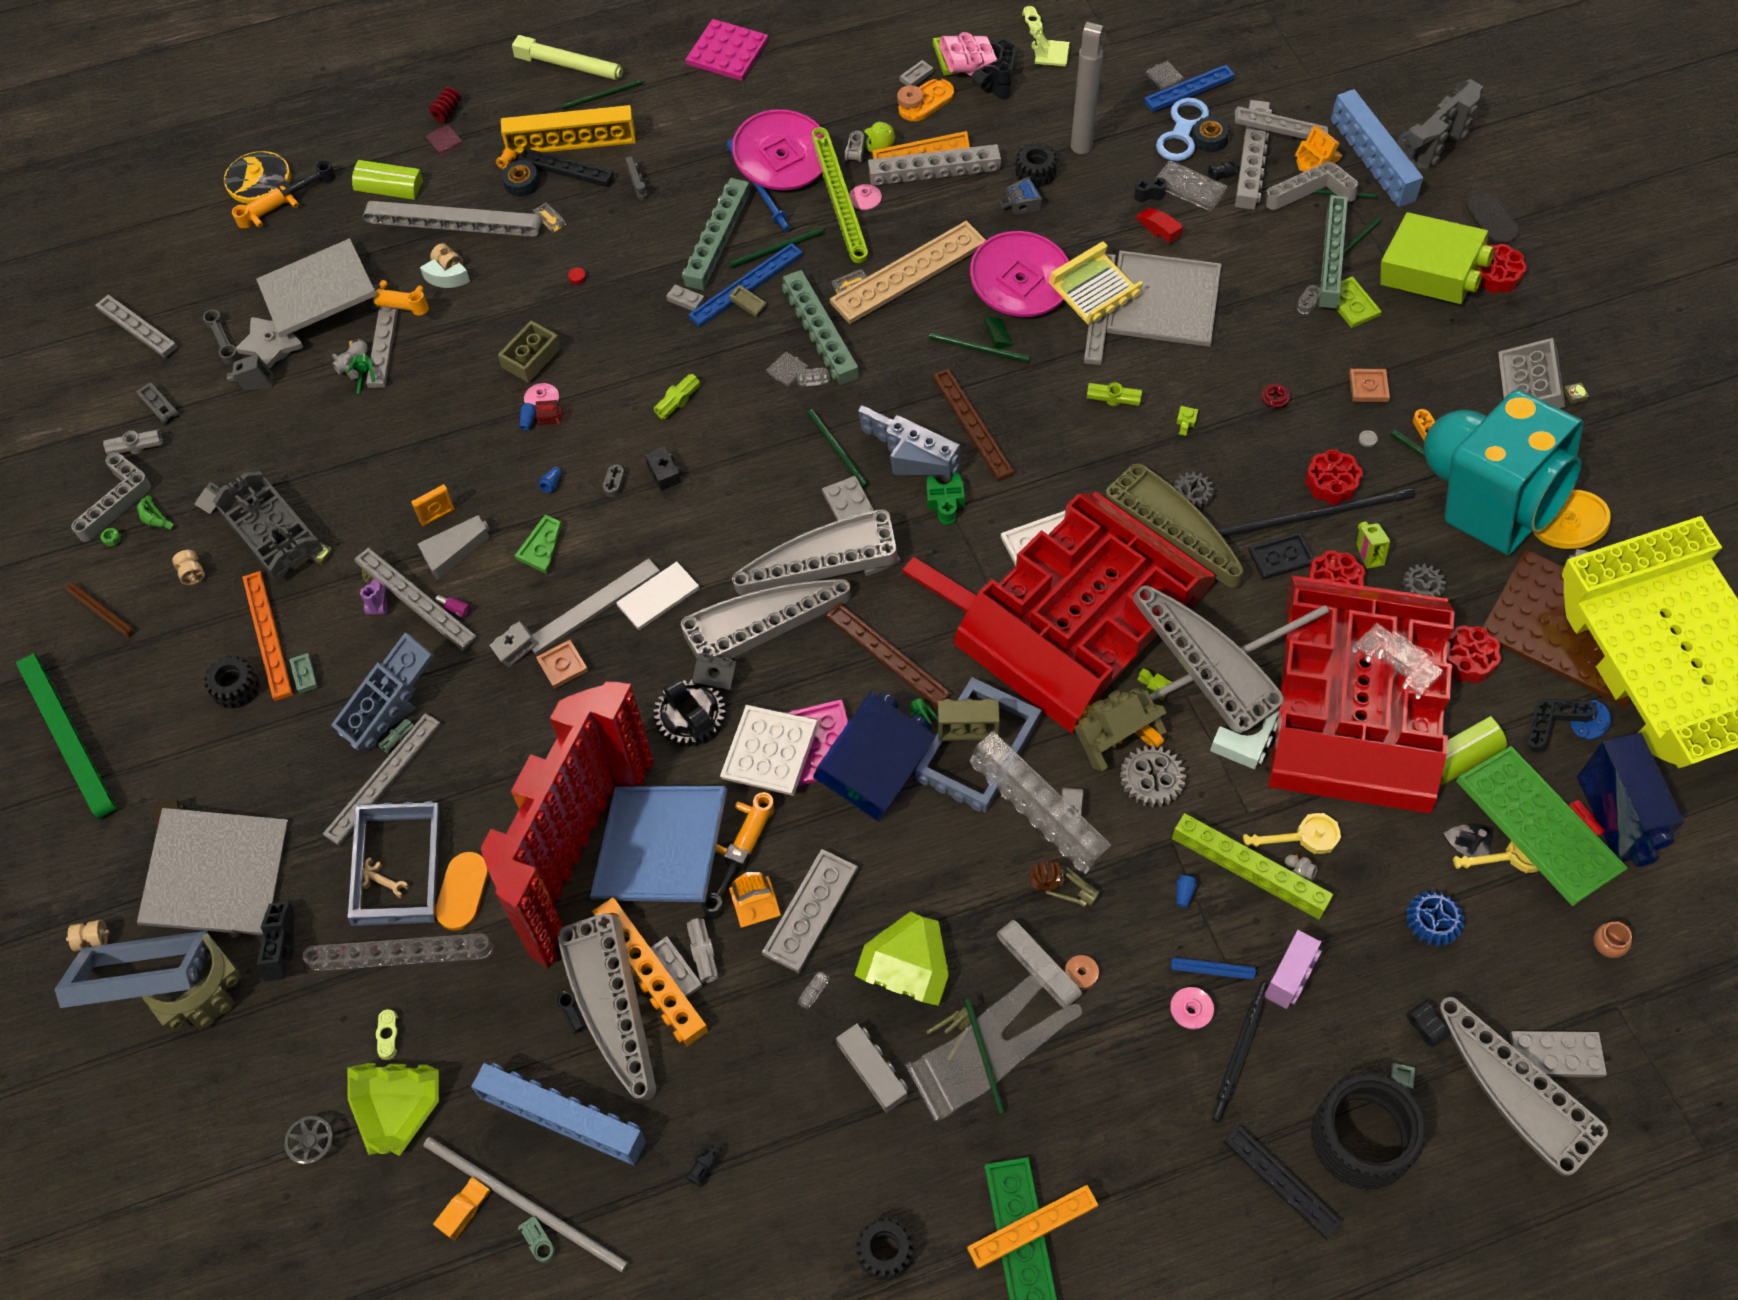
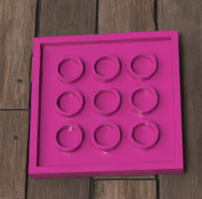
M712 19L685 61L687 65L743 81L768 42L769 37L767 34Z
M842 699L786 713L814 719L819 722L797 786L843 775L838 772V767L850 768L853 764H856L858 758L853 757L851 754V749L854 748L851 747L850 742L853 740L848 735L850 727Z

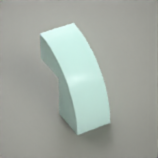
M433 259L420 267L424 279L434 286L453 288L470 282L467 270L460 263L445 271Z

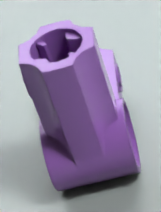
M375 578L371 581L370 585H366L360 592L361 598L364 601L365 614L386 615L388 609L386 600L388 589Z

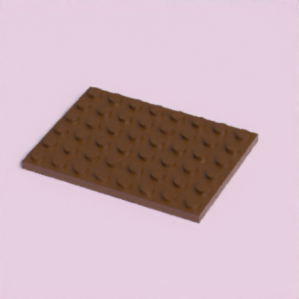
M1525 549L1483 628L1487 630L1488 634L1498 640L1500 647L1626 707L1630 697L1626 696L1615 700L1596 668L1605 655L1590 630L1576 634L1566 618L1564 579L1562 577L1564 567Z

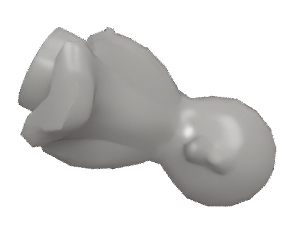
M361 339L349 341L348 351L339 356L334 353L332 354L334 359L332 365L339 375L346 372L353 356L366 355L368 350L366 342ZM355 365L347 373L351 380L359 377V373L355 371Z

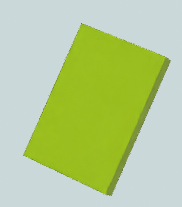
M1353 276L1341 281L1340 295L1335 309L1351 328L1381 316L1382 311Z

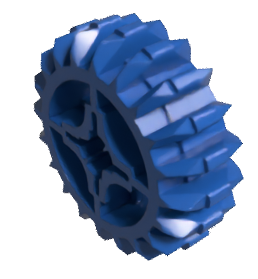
M1434 890L1430 894L1425 891L1422 895H1416L1414 900H1411L1409 903L1410 907L1406 910L1408 914L1406 921L1410 922L1408 929H1414L1412 936L1418 934L1420 936L1419 942L1425 939L1427 940V946L1434 942L1436 947L1440 943L1444 946L1449 942L1452 943L1456 940V937L1460 936L1461 930L1464 928L1462 922L1465 916L1460 915L1462 908H1456L1458 901H1450L1451 895L1447 896V898L1443 897V891L1436 895ZM1424 906H1434L1433 909H1422ZM1437 928H1449L1446 931H1436Z

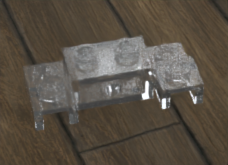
M1378 623L1360 638L1352 650L1354 653L1359 650L1367 656L1365 661L1368 663L1376 655L1405 676L1407 679L1402 688L1406 689L1409 686L1416 691L1415 697L1418 700L1437 681L1443 672L1442 669L1427 659L1428 654L1421 647L1415 646L1404 635L1396 631L1393 634Z

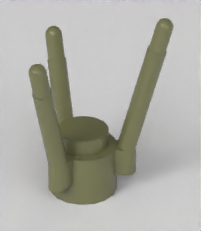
M1066 868L1068 872L1066 877L1082 888L1078 894L1081 899L1049 890L1045 891L1048 895L1078 903L1083 907L1086 904L1092 906L1100 893L1070 868Z
M966 1007L956 1011L927 1030V1034H930L952 1020L953 1023L945 1029V1033H949L955 1027H958L960 1030L964 1028L963 1033L946 1059L948 1062L972 1029Z

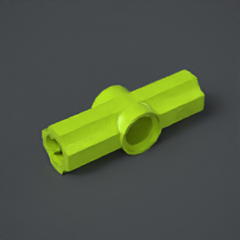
M689 374L677 386L669 387L665 397L654 407V412L661 419H666L677 407L682 408L686 405L689 396L700 386V381L693 374Z
M1116 382L1109 385L1089 383L1087 399L1106 401L1111 406H1117L1120 403L1140 406L1142 390L1123 388L1121 384Z

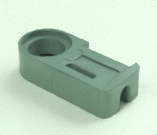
M531 1217L518 1227V1230L522 1232L528 1242L531 1252L539 1262L548 1263L554 1258L555 1248L536 1217ZM544 1245L549 1246L550 1254L545 1258L539 1257L538 1250Z

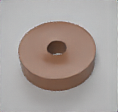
M911 85L902 87L897 93L898 104L907 109L920 106L923 101L921 89Z
M1078 955L1067 962L1065 973L1080 990H1087L1096 984L1099 969L1092 958ZM1083 970L1085 975H1080L1078 971Z

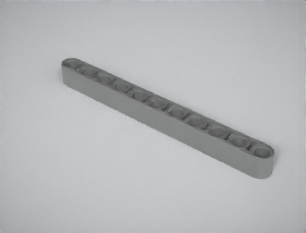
M369 201L363 214V219L371 224L531 237L538 235L542 222L538 215L529 213Z

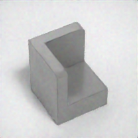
M209 482L194 504L211 514L216 507L213 500L221 488Z

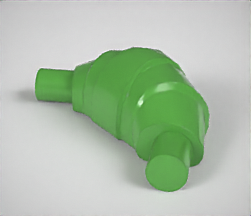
M146 496L142 498L137 506L141 521L151 527H165L171 530L174 523L167 521L154 506L152 497Z

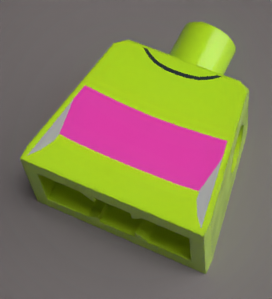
M1368 522L1360 523L1358 525L1357 547L1366 569L1384 566L1390 544L1389 538L1379 524L1369 525Z

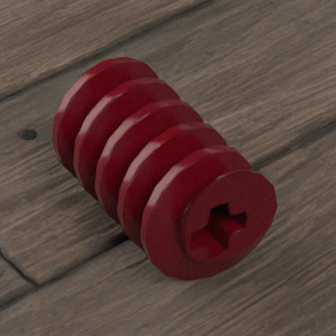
M445 87L429 106L431 116L436 121L444 123L445 119L452 113V110L459 105V101L462 100L461 95L456 89Z

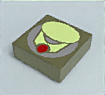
M1582 383L1568 385L1563 389L1571 404L1585 401L1589 398Z
M320 543L323 551L317 555L307 556V558L323 565L334 551L331 547Z

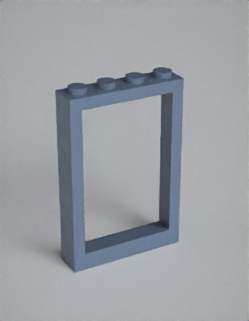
M971 677L957 701L969 699L971 694L983 700H998L1000 708L1025 719L1024 726L984 794L928 768L943 742L938 741V734L916 768V779L921 784L935 787L942 794L947 793L953 796L960 803L965 802L976 811L986 813L1041 718V710Z
M426 801L424 803H383L382 805L365 803L356 805L348 920L351 926L435 923L440 809L438 803ZM431 819L427 907L361 910L366 821Z
M208 931L82 948L55 988L60 1008L190 990L210 953L208 946L202 938ZM186 954L179 968L86 981L94 967Z

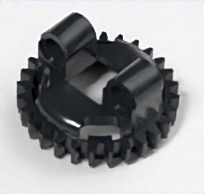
M677 678L663 687L664 697L658 696L659 702L655 703L657 709H654V714L656 715L654 720L657 722L656 727L659 729L660 734L664 735L666 740L671 738L672 744L678 740L679 746L685 742L687 747H689L691 742H693L695 747L697 746V741L704 744L705 738L711 740V734L716 736V729L721 730V724L724 723L726 712L723 697H720L719 691L715 692L714 686L709 688L705 684L703 686L700 683L694 684L692 682L693 679H691L690 684H687L685 680L682 682L680 678ZM692 696L699 706L685 715V721L675 707ZM715 706L716 710H714V717L712 719V708ZM676 730H690L693 732V737H690V734L680 733L678 736Z

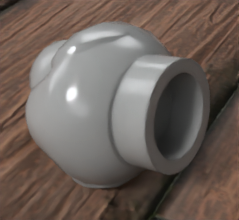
M1297 854L1288 855L1285 858V865L1290 869H1294L1292 872L1309 881L1315 879L1317 866L1313 865L1309 858L1302 857L1299 860Z

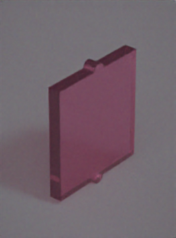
M449 125L436 129L425 136L439 155L462 144V140Z

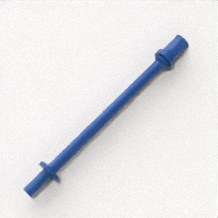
M731 139L727 142L728 144H726V146L730 150L731 156L733 158V139ZM753 182L774 214L772 217L774 223H780L784 231H788L790 226L785 220L786 213L778 210L763 186Z

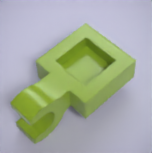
M1180 407L1176 423L1181 425L1179 435L1186 436L1188 427H1194L1198 409Z
M1144 668L1139 673L1140 676L1137 679L1148 686L1146 690L1149 693L1172 683L1158 673L1153 677ZM1166 695L1160 697L1159 699L1163 701Z

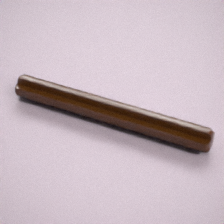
M71 582L66 586V590L124 636L131 637L134 634V630L130 625L75 583Z

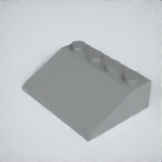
M1553 338L1498 352L1504 398L1514 390H1521L1554 407H1566L1558 350Z

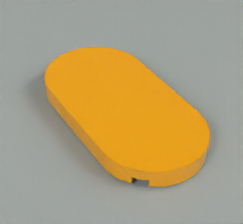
M933 79L919 87L923 93L921 105L913 109L903 108L899 105V114L908 121L925 119L953 99V85L944 79H941V81Z
M465 852L459 854L448 865L435 908L437 920L448 930H461L468 924L470 925L477 916L489 875L484 858L477 853Z

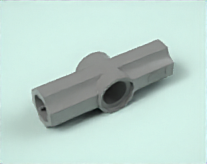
M159 430L138 434L135 431H128L122 437L103 441L107 455L128 451L132 454H138L144 448L162 445L163 439Z
M699 918L692 919L687 923V929L701 983L714 982V980L718 979V972L705 921Z

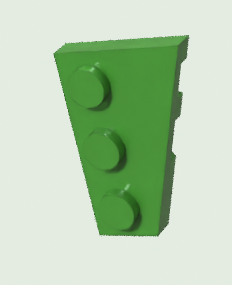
M544 515L515 554L516 560L547 574L561 530V521Z

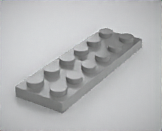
M856 476L822 488V493L837 521L874 511ZM898 556L894 564L863 571L866 576L900 564V558Z
M821 849L762 951V955L800 973L857 872L858 866Z

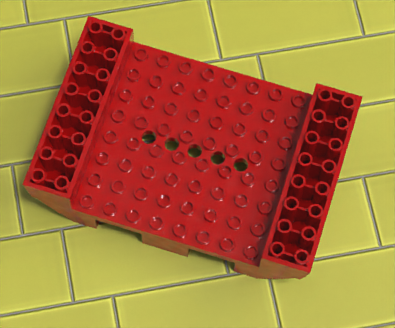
M1096 491L1094 493L1077 494L1066 505L1064 519L1049 534L1041 530L1017 554L1016 567L999 584L991 579L979 591L963 621L957 628L953 644L1072 734L1075 731L1074 727L1080 724V720L1087 717V710L1092 708V705L1098 701L1099 696L1158 635L1134 603V593L1142 586H1149L1184 606L1188 604L1193 607L1215 583V574ZM1113 572L1116 574V576L1110 578L1106 575V573ZM1101 584L1104 586V589L1097 590L1094 586ZM1140 592L1141 599L1148 600V596ZM1087 596L1090 597L1092 601L1084 602L1082 598ZM1152 608V613L1155 616H1160L1159 610ZM1077 609L1080 613L1074 615L1070 613V610ZM1064 621L1068 626L1060 627L1058 622Z
M1292 575L1288 586L1286 606L1288 624L1324 605L1327 606L1329 612L1286 634L1281 683L1283 703L1279 706L1276 741L1271 752L1268 787L1431 814L1437 800L1447 756L1448 735H1442L1444 709L1450 700L1452 664L1446 663L1447 644L1454 629L1455 613L1453 607L1448 602V598ZM1361 644H1368L1371 650H1364ZM1366 661L1370 667H1362L1359 662ZM1364 678L1368 681V684L1362 685L1358 679ZM1357 696H1364L1367 702H1359ZM1361 713L1366 719L1358 720L1355 714Z
M605 682L602 686L576 693L558 702L550 717L557 739L546 760L530 754L511 790L519 811L509 830L504 834L490 829L481 846L485 864L497 888L495 891L497 898L527 953L547 969L557 958V950L559 948L558 937L560 936L558 933L564 927L554 904L556 900L561 898L562 888L565 882L570 880L571 870L574 864L579 862L580 852L583 847L587 846L590 839L589 835L592 829L596 828L600 813L606 809L609 795L614 793L616 785L621 787L642 786L645 781V774L648 769H651L654 762L631 684Z

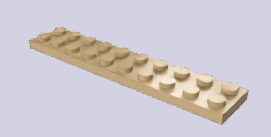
M965 221L830 298V303L851 324L973 254L986 240Z

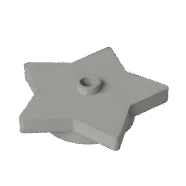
M252 317L250 334L236 347V350L239 354H258L270 369L276 361L285 358L292 351L302 349L303 345L293 333L280 337L273 320L268 321Z

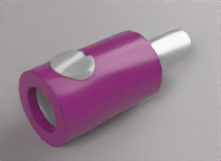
M440 595L436 597V601L444 604L446 610L460 617L466 618L471 612V605L451 596L444 598Z

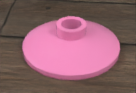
M869 184L856 186L849 194L853 207L859 210L874 209L882 200L880 190Z
M540 383L530 387L524 396V402L537 406L538 413L553 409L559 401L558 390L553 385L547 383Z
M1194 987L1179 990L1173 996L1170 1005L1171 1014L1175 1021L1187 1029H1200L1206 1026L1214 1013L1213 1002L1208 994ZM1193 1008L1195 1013L1191 1014L1187 1009Z

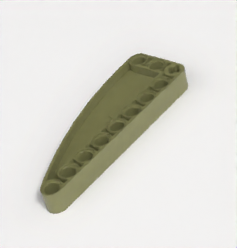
M1133 464L1107 488V500L1215 574V578L1226 586L1234 588L1240 585L1243 568L1233 551L1207 518L1168 482L1141 464Z

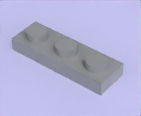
M667 936L650 947L686 998L703 987Z

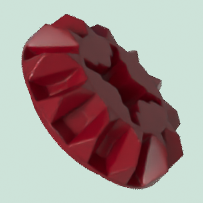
M1269 384L1262 390V402H1266L1267 407L1271 405L1274 409L1276 407L1282 408L1288 404L1290 392L1283 385ZM1275 392L1278 397L1276 400L1273 397Z

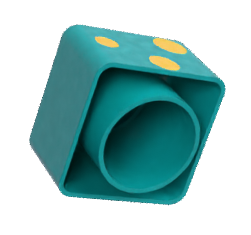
M1521 390L1510 392L1488 416L1472 410H1456L1441 416L1427 432L1424 442V455L1432 472L1448 482L1444 513L1446 523L1507 556L1512 554L1532 531L1540 532L1553 521L1572 493L1581 470V459L1577 456L1584 421Z

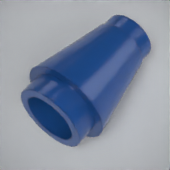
M531 403L523 404L520 409V429L530 430L538 414L537 406Z
M553 467L539 480V488L546 493L554 491L562 471L558 467Z
M1180 875L1176 887L1177 906L1188 907L1197 887L1195 878Z

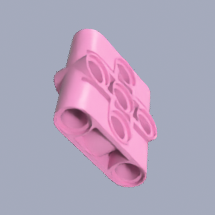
M963 32L959 36H942L940 38V49L951 73H966L972 76L973 72L997 60L987 36H972L969 33Z

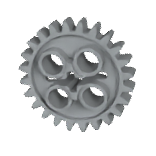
M1152 745L1151 750H1148L1146 746H1144L1143 751L1136 748V754L1130 752L1129 758H1125V764H1122L1120 777L1123 778L1121 785H1126L1124 792L1131 791L1129 798L1136 796V803L1142 800L1143 806L1150 802L1152 808L1155 803L1162 807L1163 801L1169 805L1171 799L1176 800L1177 794L1181 795V788L1185 786L1186 775L1183 774L1185 767H1180L1182 761H1175L1177 755L1170 756V750H1167L1165 753L1162 752V746L1159 750H1155L1154 745ZM1156 764H1162L1164 767H1158ZM1141 767L1145 770L1139 771L1136 768ZM1166 781L1170 785H1163L1161 782ZM1142 785H1147V786H1149L1150 788H1149V789H1145V788L1142 787Z

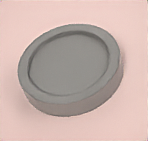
M1363 431L1359 436L1360 444L1365 447H1373L1378 440L1377 435L1372 431Z

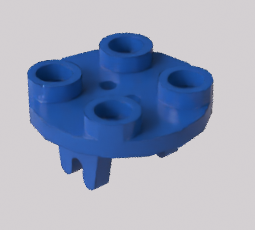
M1596 700L1588 701L1592 702L1596 707L1597 717L1595 720L1588 723L1571 721V728L1574 733L1583 739H1597L1604 735L1610 727L1611 714L1608 708Z

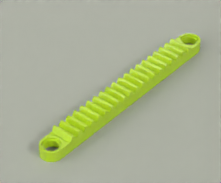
M815 128L812 132V142L833 208L835 209V214L837 215L840 230H842L847 251H849L853 262L863 263L867 259L868 250L829 133L825 128ZM821 134L824 138L819 139L816 135ZM862 252L864 255L858 257L855 255V253Z

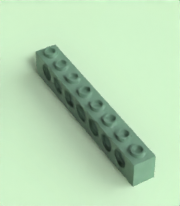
M730 178L728 184H725L723 194L719 196L716 208H713L712 216L706 223V229L701 233L700 241L695 245L693 255L689 257L688 266L682 272L685 286L704 291L750 195L749 182Z
M1331 195L1328 204L1319 307L1336 308L1340 295L1348 197Z
M802 270L783 276L782 290L784 294H788L791 306L795 307L797 317L802 319L804 329L809 331L811 341L816 343L819 355L822 354L825 366L830 368L832 378L836 379L839 385L858 379L857 364Z

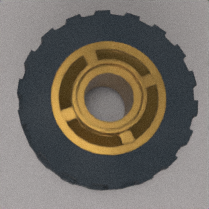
M1207 116L1199 121L1197 120L1192 132L1195 147L1209 152L1222 149L1228 141V124L1215 116Z
M527 160L513 161L503 169L501 174L505 189L513 196H526L535 191L539 186L540 179L534 164Z

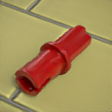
M1576 800L1569 805L1598 837L1605 832L1594 818V814H1591L1580 800Z

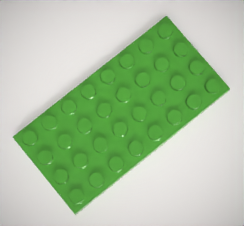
M1512 746L1462 774L1456 780L1572 906L1628 869Z

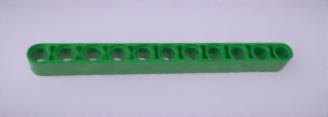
M32 653L17 661L16 665L94 816L99 820L117 810L37 655Z

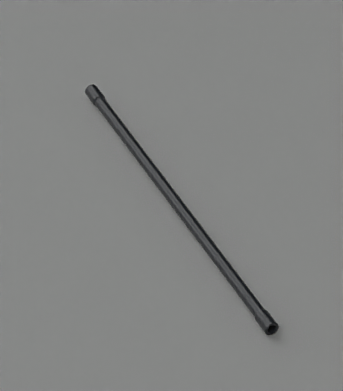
M1407 488L1392 493L1216 530L1222 537L1374 505L1412 499L1415 494L1413 488Z

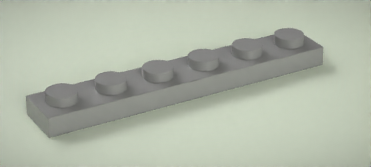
M1238 106L1235 109V123L1303 139L1308 138L1313 126H1319L1328 133V127Z
M107 295L96 304L99 311L165 358L177 348L175 342L110 295Z
M379 307L371 353L375 382H372L370 371L368 370L366 382L368 388L386 386L398 309Z

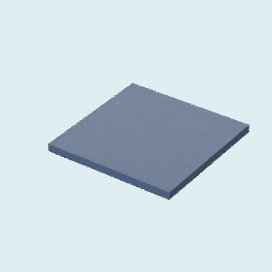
M725 786L615 787L590 898L608 901L613 897L616 901L705 902L727 788Z

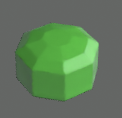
M109 528L101 533V540L108 547L116 546L121 541V535L116 529Z

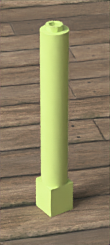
M518 35L512 44L515 58L527 61L536 59L613 80H618L623 74L620 64L536 43V40L533 38Z

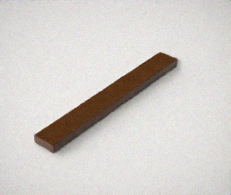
M949 368L933 374V380L996 480L1001 481L1013 476L1014 471Z
M838 603L826 614L827 619L937 709L938 701L951 697V693L841 603Z

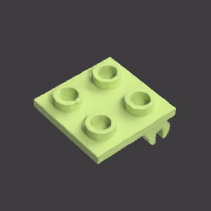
M1035 30L1033 36L1036 38L1037 46L1035 41L1032 42V49H1034L1036 56L1035 64L1066 66L1069 42L1047 40L1041 30L1039 35L1037 30Z

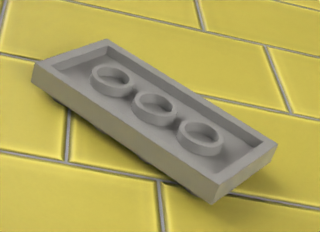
M1511 1031L1509 1034L1511 1045L1548 1077H1605L1607 1075L1599 1032ZM1517 1064L1515 1066L1519 1074L1524 1075L1528 1073V1069L1524 1064Z

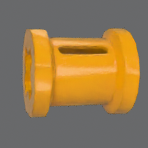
M505 148L501 157L496 159V164L501 169L506 168L508 164L516 159V153L510 148Z

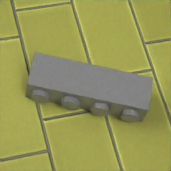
M855 1024L836 1038L837 1045L887 1114L908 1099V1087L902 1079L898 1080L894 1075L896 1071L889 1061L886 1063L881 1057L883 1053L878 1045L875 1044L873 1046L869 1039L871 1037L864 1027L861 1029L858 1024Z

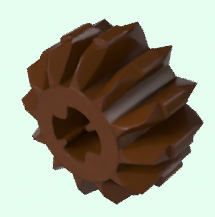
M1043 861V863H1037L1030 868V883L1035 890L1051 891L1063 885L1065 874L1059 863H1052V861L1045 863Z

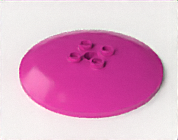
M778 109L758 113L747 119L736 131L732 144L734 161L745 177L765 188L792 190L806 186L822 174L812 142V132L815 128L820 127V125L808 116L791 110ZM821 134L816 135L819 139L824 138ZM778 153H782V154H785V155H784V156H778L777 154H778Z
M1024 231L1004 232L986 240L974 253L970 265L971 283L978 296L987 305L1001 313L1017 317L1038 316L1055 309L1064 301L1061 295L1048 282L1051 272L1066 264L1069 260L1055 243L1041 235ZM1016 277H1023L1024 280H1017Z

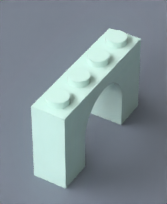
M1269 695V702L1275 704L1274 697ZM1254 707V714L1256 716H1259L1260 710L1257 707ZM1279 707L1261 720L1262 730L1254 735H1240L1220 726L1210 751L1255 769L1257 763L1262 764L1266 754L1263 752L1264 747L1269 748L1272 741L1271 731L1276 732L1278 722L1276 719Z

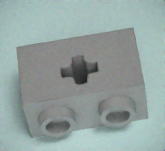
M517 622L503 635L497 637L489 646L499 660L507 667H510L539 643L527 627L521 622Z

